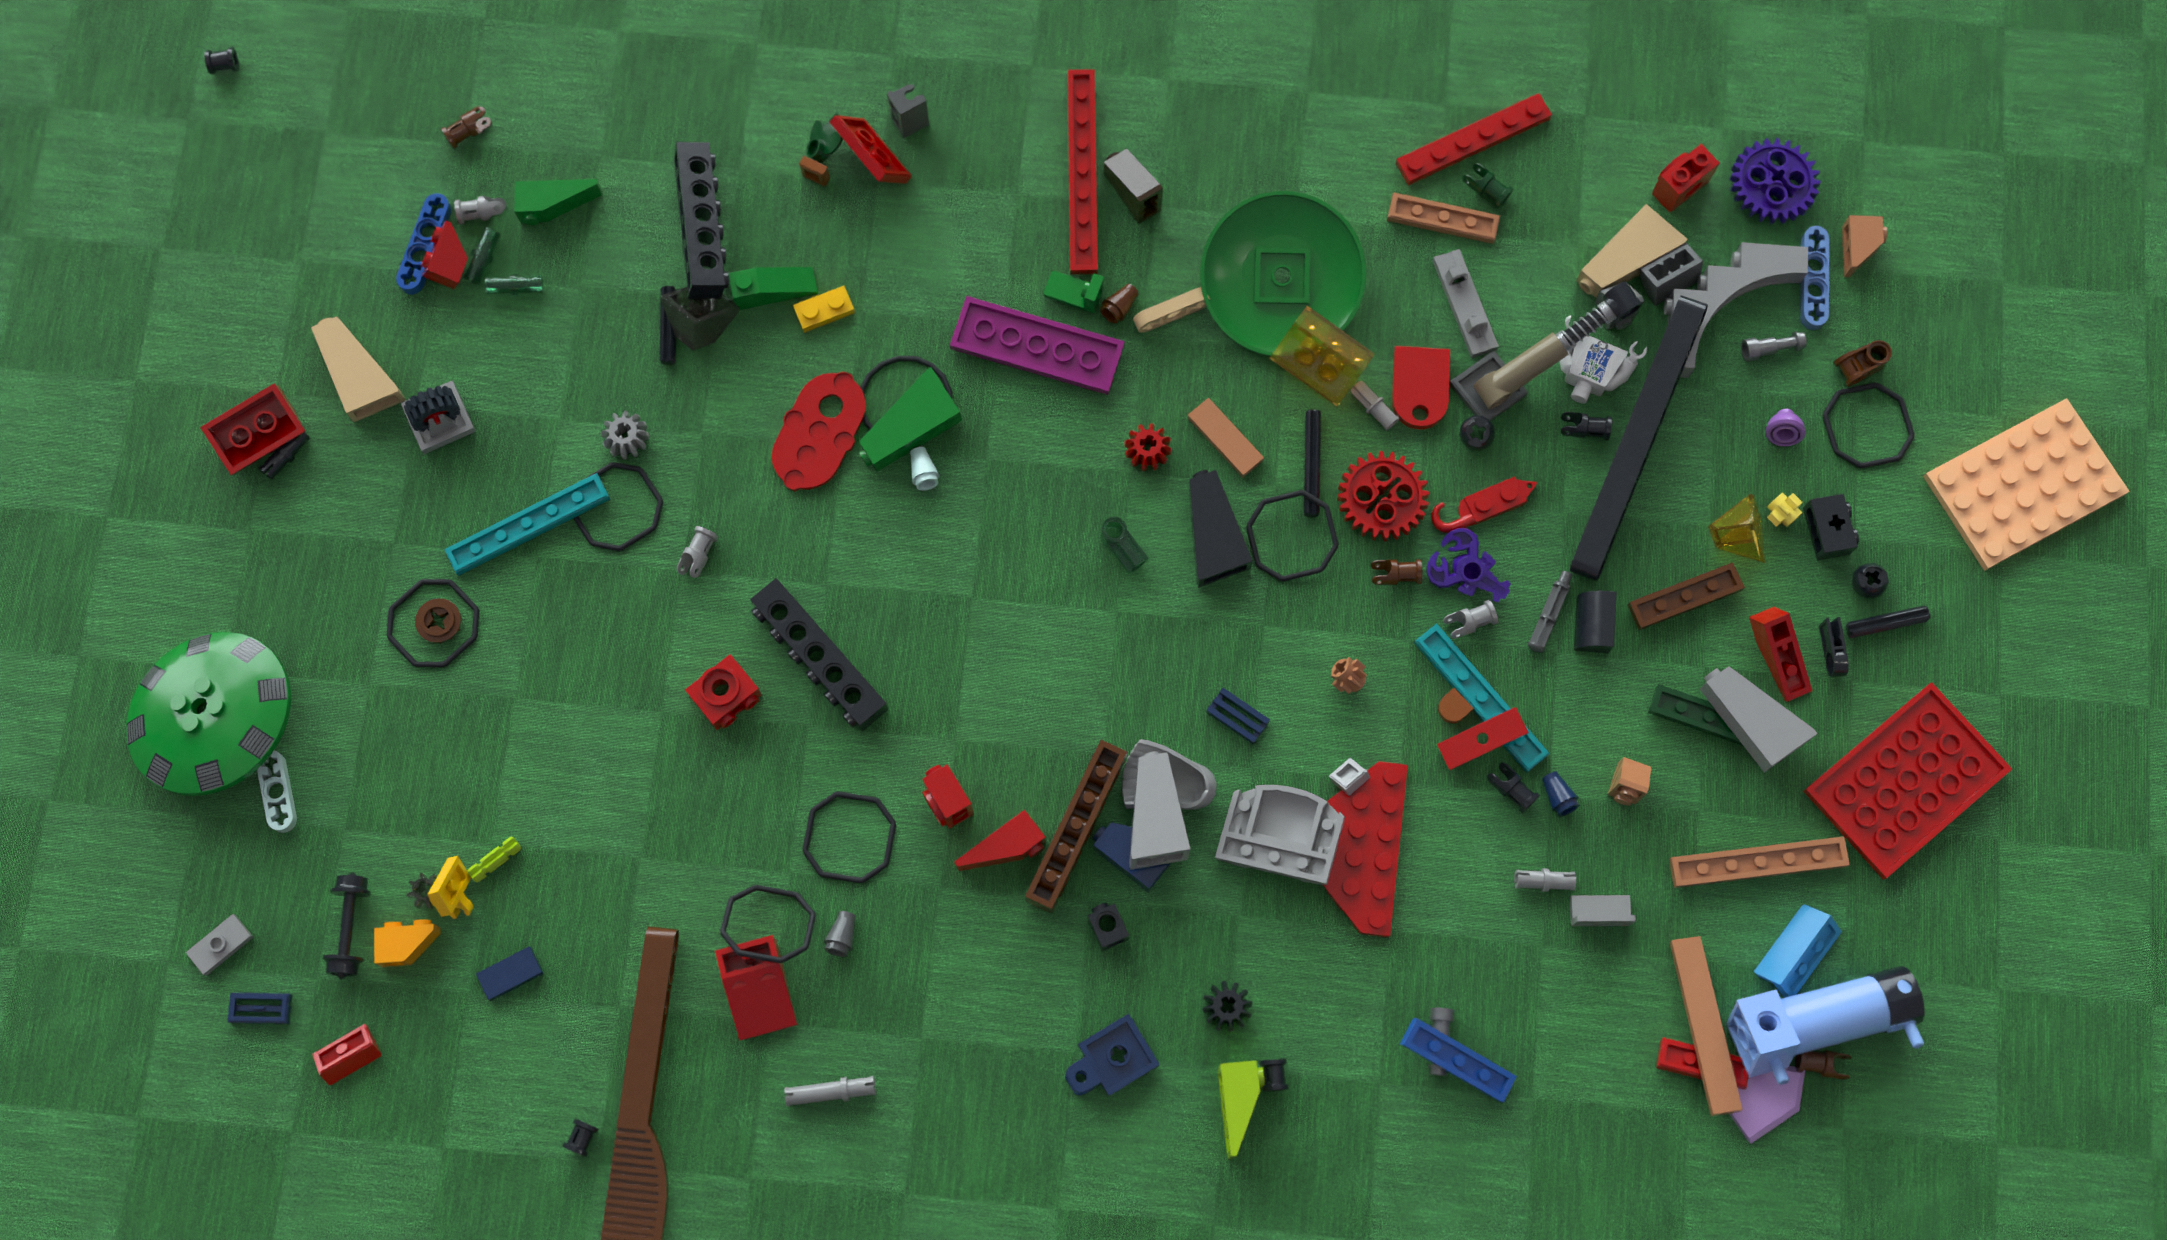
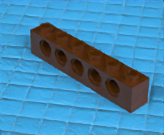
M1100 740L1025 895L1027 903L1051 914L1053 913L1127 759V751Z

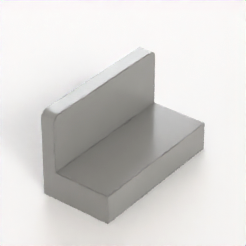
M1580 895L1569 897L1571 926H1630L1636 922V915H1631L1630 895Z

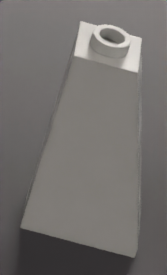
M1730 666L1721 672L1716 668L1704 677L1706 683L1700 688V691L1764 773L1817 734L1811 726Z
M1149 752L1138 759L1129 860L1130 870L1188 860L1190 846L1168 753Z

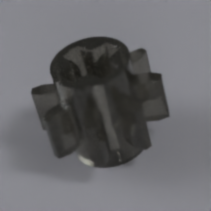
M421 872L419 875L420 879L415 882L409 881L412 885V892L407 893V896L409 898H417L414 902V906L417 908L422 907L423 903H425L427 908L432 910L433 905L429 896L425 897L421 893L426 891L425 886L432 887L437 875L433 874L427 879V876Z

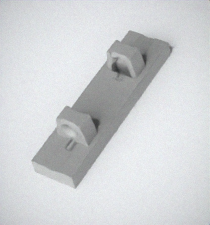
M1460 249L1435 256L1432 262L1470 357L1474 358L1496 351L1499 347ZM1456 279H1463L1462 282L1452 284Z

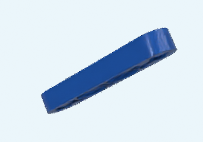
M431 194L424 201L398 270L397 284L406 294L413 295L421 291L427 279L422 277L425 270L421 266L422 261L415 262L412 259L416 251L432 252L435 243L430 242L431 237H423L422 230L427 226L441 228L444 222L449 220L451 205L442 194ZM439 203H441L442 206H443V209L438 208L437 211H436V214H435V211L433 210L432 207H433V206H438ZM413 274V277L416 281L410 282L409 285H407L405 279H410Z

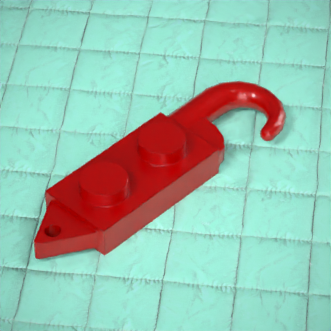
M1512 477L1466 496L1460 501L1458 507L1460 518L1449 523L1442 522L1439 518V512L1445 506L1441 502L1432 510V523L1436 529L1444 533H1449L1457 528L1477 525L1525 505L1527 497L1535 488L1537 482L1517 480L1516 477Z

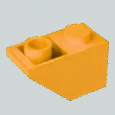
M415 920L413 925L402 926V922H386L384 927L374 928V963L381 967L412 965L441 934V928L431 924V920Z

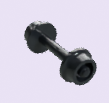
M354 872L349 875L337 876L335 887L330 890L331 894L344 896L338 955H324L323 960L326 961V974L337 975L340 980L346 976H357L359 965L364 962L362 957L350 956L356 897H370L371 892L368 891V878L357 876Z

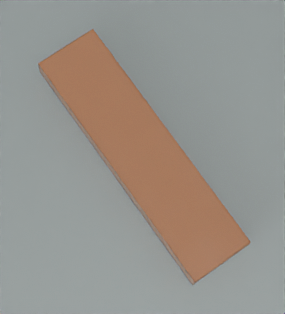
M1393 192L1387 221L1494 244L1500 215Z

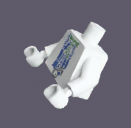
M1571 315L1565 320L1566 327L1569 326ZM1591 336L1584 337L1583 342L1578 341L1576 343L1577 346L1572 345V349L1568 351L1569 355L1559 361L1561 371L1566 374L1565 382L1575 386L1571 398L1576 402L1586 403L1590 393L1601 396L1605 390L1613 391L1628 381L1638 365L1637 359L1644 357L1647 353V347L1644 349L1643 354L1638 355L1634 352V346L1638 341L1634 342L1630 346V356L1628 357V351Z

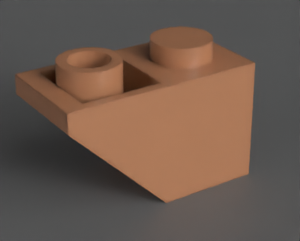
M1623 757L1617 764L1607 795L1613 796L1614 801L1623 805L1630 806L1631 803L1636 804L1648 792L1651 767Z

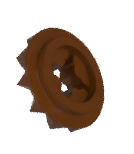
M436 598L427 601L419 608L415 617V626L420 636L425 640L441 644L443 641L452 640L455 633L460 631L462 618L459 609L454 603L446 599ZM433 613L441 618L446 616L443 620L445 629L437 625L432 626L435 623Z

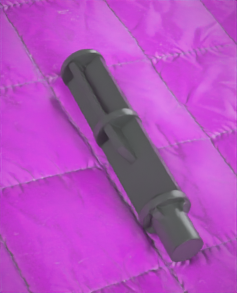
M1562 571L1558 581L1554 582L1528 643V647L1534 652L1540 653L1544 651L1570 590L1569 583L1572 574L1567 571Z

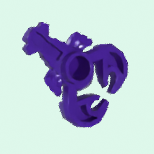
M1457 528L1450 531L1443 538L1441 546L1444 548L1451 541H1455L1456 545L1449 547L1447 551L1458 552L1467 550V554L1458 555L1453 558L1452 567L1454 573L1450 574L1448 562L1444 556L1441 558V566H1437L1439 552L1436 551L1431 555L1427 563V576L1430 582L1438 588H1448L1463 582L1464 584L1458 588L1459 592L1473 596L1478 587L1487 592H1492L1493 601L1495 602L1505 599L1510 592L1509 586L1511 583L1508 580L1500 583L1493 573L1489 571L1496 563L1490 554L1484 551L1481 559L1478 558L1479 541L1477 535L1466 528Z

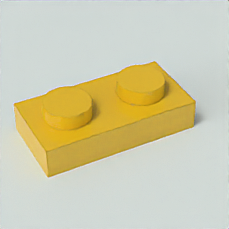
M845 286L793 305L804 333L855 313Z

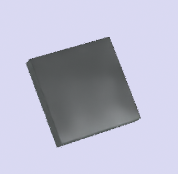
M1495 351L1486 355L1449 383L1474 415L1484 416L1490 421L1528 394V391L1522 386L1498 407L1491 410L1487 408L1473 388V385L1486 374L1497 371L1506 365Z

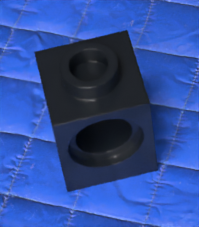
M1106 902L1091 909L1092 914L1088 915V921L1102 951L1129 940L1128 931L1115 904L1108 906ZM1104 918H1111L1114 920L1116 927L1110 932H1105L1100 929L1099 922Z

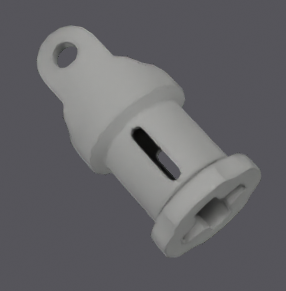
M479 196L477 200L464 202L455 200L454 202L459 224H464L467 220L480 218L482 221L489 220L492 215L501 214L506 208L504 199H491L486 196Z
M700 526L695 527V535L689 547H685L677 565V572L680 575H684L690 565H692L690 575L693 578H697L708 560L707 554L713 542H716L718 539L715 533Z
M1487 600L1484 601V605L1471 610L1465 608L1444 617L1443 622L1444 624H1450L1458 621L1464 625V627L1458 628L1451 633V638L1456 639L1476 632L1478 627L1489 623L1497 624L1498 617L1492 602Z

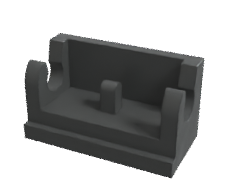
M906 85L895 92H887L890 117L903 138L930 125L927 102L924 96L919 95L912 100L905 98L907 93L914 90L913 85Z

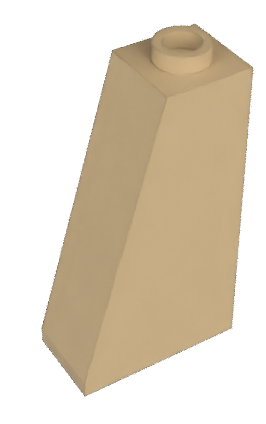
M1646 204L1581 270L1576 281L1585 293L1592 294L1597 298L1600 290L1616 286L1624 281L1628 282L1639 276L1641 268L1683 245L1688 239Z
M338 317L325 318L317 325L311 327L343 407L353 422L405 401V397Z

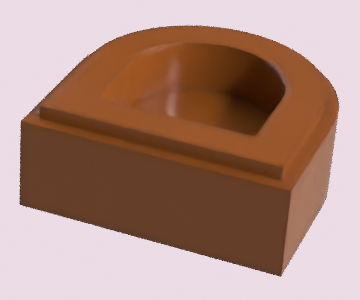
M1455 688L1449 691L1438 705L1440 717L1448 723L1460 722L1474 709Z

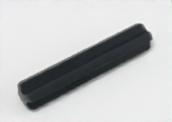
M662 286L660 289V362L663 365H674L676 362V290L674 286Z
M1924 605L1851 621L1846 624V631L1849 638H1855L1927 622L1931 616L1928 607Z

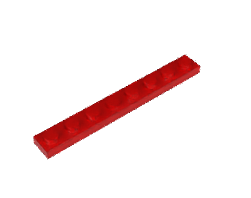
M1095 69L1068 70L1070 274H1098Z

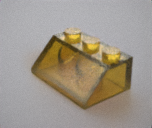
M1306 306L1270 359L1335 406H1338L1365 370L1375 353L1309 306Z

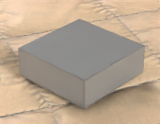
M1349 758L1331 773L1329 778L1332 783L1350 796L1370 778V775L1363 767Z

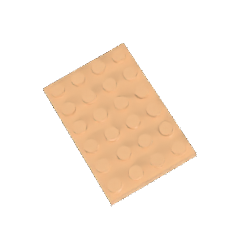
M2067 398L1927 472L1923 476L1984 571L2130 492Z

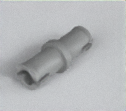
M1542 868L1541 871L1516 870L1514 884L1516 889L1536 888L1542 892H1549L1550 889L1574 891L1576 888L1575 872H1550L1547 868Z

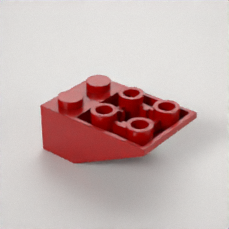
M773 935L737 944L742 951L781 957L777 939ZM731 947L715 950L721 979L740 1041L798 1025L783 963L742 957L737 955Z

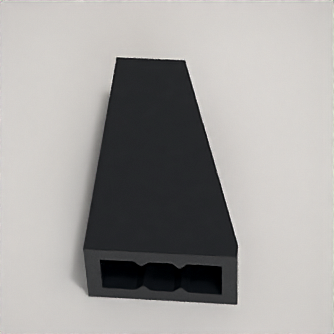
M1208 470L1199 471L1189 480L1195 573L1198 588L1251 569L1253 562L1216 470L1208 472Z

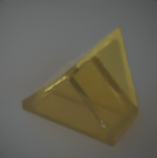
M1750 493L1709 525L1708 528L1714 545L1718 549L1765 563L1761 515L1755 496Z

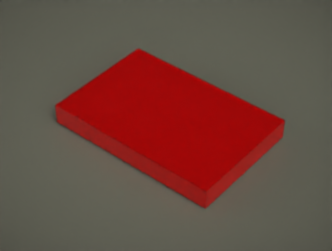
M835 115L832 118L830 124L878 182L906 184L912 178L909 171L864 118Z

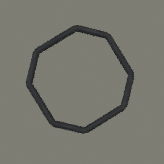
M1870 383L1838 390L1823 412V420L1833 452L1858 468H1867L1901 460L1914 439L1915 433L1904 399L1879 383ZM1876 388L1899 402L1909 436L1897 456L1861 463L1838 449L1828 415L1840 395Z
M611 462L593 474L597 473L600 476L613 467L639 472L658 501L652 526L619 546L594 541L580 518L577 516L573 519L590 545L622 551L657 528L663 498L641 467Z
M1304 490L1263 499L1246 526L1255 565L1279 581H1289L1321 573L1327 567L1339 545L1330 507ZM1302 495L1324 508L1333 546L1320 567L1282 576L1260 563L1252 525L1265 504Z
M422 579L390 606L386 636L413 666L445 667L477 639L479 608L454 581L450 579ZM422 585H450L474 610L472 636L443 662H417L392 636L394 610Z
M839 791L834 792L810 810L803 844V854L821 877L864 883L888 866L896 822L877 797ZM837 797L876 803L890 823L884 862L862 878L823 872L808 850L815 812Z
M753 885L728 899L720 933L739 956L784 963L809 948L816 914L797 892ZM754 891L795 897L810 915L803 946L782 957L740 950L726 932L733 902Z

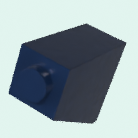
M1113 822L1107 828L1102 826L1093 837L1095 841L1093 850L1141 888L1149 892L1171 863L1130 870L1132 827Z

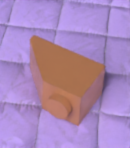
M1850 215L1843 224L1844 277H1850L1886 242L1887 228L1883 227V216Z

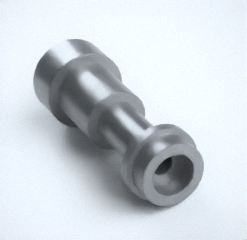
M1793 332L1791 337L1775 339L1774 337L1760 340L1756 338L1744 339L1741 342V352L1745 361L1758 360L1760 356L1776 354L1777 350L1794 348L1795 351H1800L1806 348L1807 340L1803 332Z
M1431 1008L1430 1020L1433 1021L1432 1027L1450 1037V1025L1454 1022V1010ZM1435 1064L1428 1065L1430 1075L1447 1076V1071Z

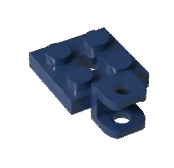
M1128 1013L1078 1044L1084 1057L1067 1069L1065 1079L1077 1096L1084 1095L1102 1085L1109 1097L1157 1068L1160 1064ZM1117 1047L1119 1051L1123 1049L1126 1051L1127 1054L1123 1057L1125 1060L1123 1063L1111 1059L1113 1048ZM1082 1074L1085 1076L1086 1081L1080 1083L1076 1080L1075 1076Z

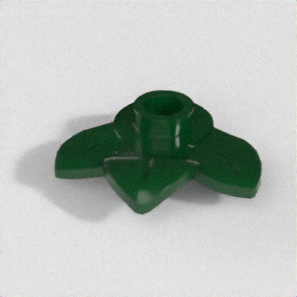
M832 118L825 125L816 120L810 133L806 155L808 158L822 163L830 154H833L843 141V138L830 124Z

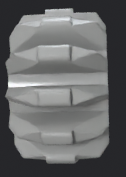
M624 410L621 418L613 413L614 421L604 422L607 429L601 431V436L605 439L603 445L605 449H610L612 456L615 457L620 453L622 459L626 460L630 452L634 457L638 456L637 448L646 450V444L643 441L648 440L650 435L645 431L648 428L646 422L640 421L638 414L635 413L630 417L628 411ZM627 432L629 436L623 438L622 434Z

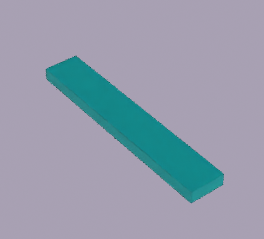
M595 473L444 550L455 573L459 576L610 500V497L599 475Z
M1437 623L1415 640L1414 644L1451 687L1455 688L1474 708L1472 711L1482 722L1511 709ZM1528 728V734L1503 745L1526 773L1550 754Z

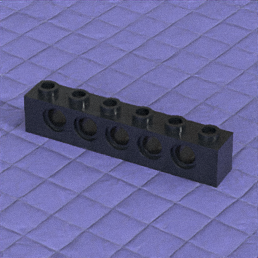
M676 142L673 159L688 299H722L724 288L729 286L728 272L723 270V264L726 263V249L721 248L720 240H723V224H718L721 204L720 200L715 199V193L718 192V178L713 177L712 170H715V154L710 153L709 142ZM702 266H707L711 269H705Z
M777 578L750 599L754 607L751 610L752 614L761 624L766 621L772 628L769 631L771 636L778 644L784 642L790 648L787 653L797 665L801 662L808 669L805 673L815 686L820 683L825 688L824 696L834 707L839 704L845 711L842 715L852 728L857 725L861 731H864L889 710L887 703ZM778 610L788 611L787 616L782 620L773 618ZM803 630L806 632L805 637L800 641L791 639L795 631ZM815 651H822L824 653L823 659L818 662L811 661L810 656ZM833 672L843 674L842 679L837 683L828 681L829 675ZM856 692L861 695L860 701L855 704L846 702L847 696L851 693Z

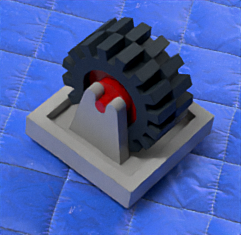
M453 381L436 386L434 389L427 388L426 392L420 391L417 393L418 396L413 395L409 400L401 403L420 449L424 454L476 432Z

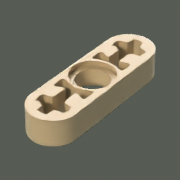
M1201 287L1193 289L1139 312L1133 318L1140 333L1148 332L1205 308Z

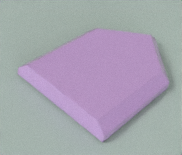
M1789 1066L1785 1068L1789 1081L1783 1085L1777 1083L1773 1072L1748 1077L1747 1088L1745 1090L1738 1088L1743 1110L1731 1113L1730 1116L1750 1144L1799 1111L1805 1070L1800 1073L1796 1072V1067Z

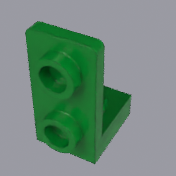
M1052 271L1044 289V296L1095 313L1104 290V277L1093 273L1091 281L1088 282Z

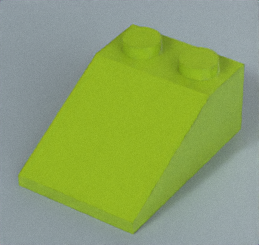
M1256 1060L1220 1064L1217 1069L1227 1160L1234 1159L1237 1156L1260 1088L1264 1086L1263 1068H1257Z

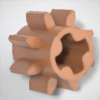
M1350 657L1339 660L1331 671V677L1335 679L1332 685L1340 692L1346 691L1348 694L1359 691L1366 682L1367 674L1363 672L1366 666L1358 659L1353 661Z

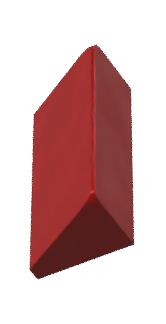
M364 1024L312 1055L319 1075L328 1085H332L379 1058L381 1052L368 1026Z

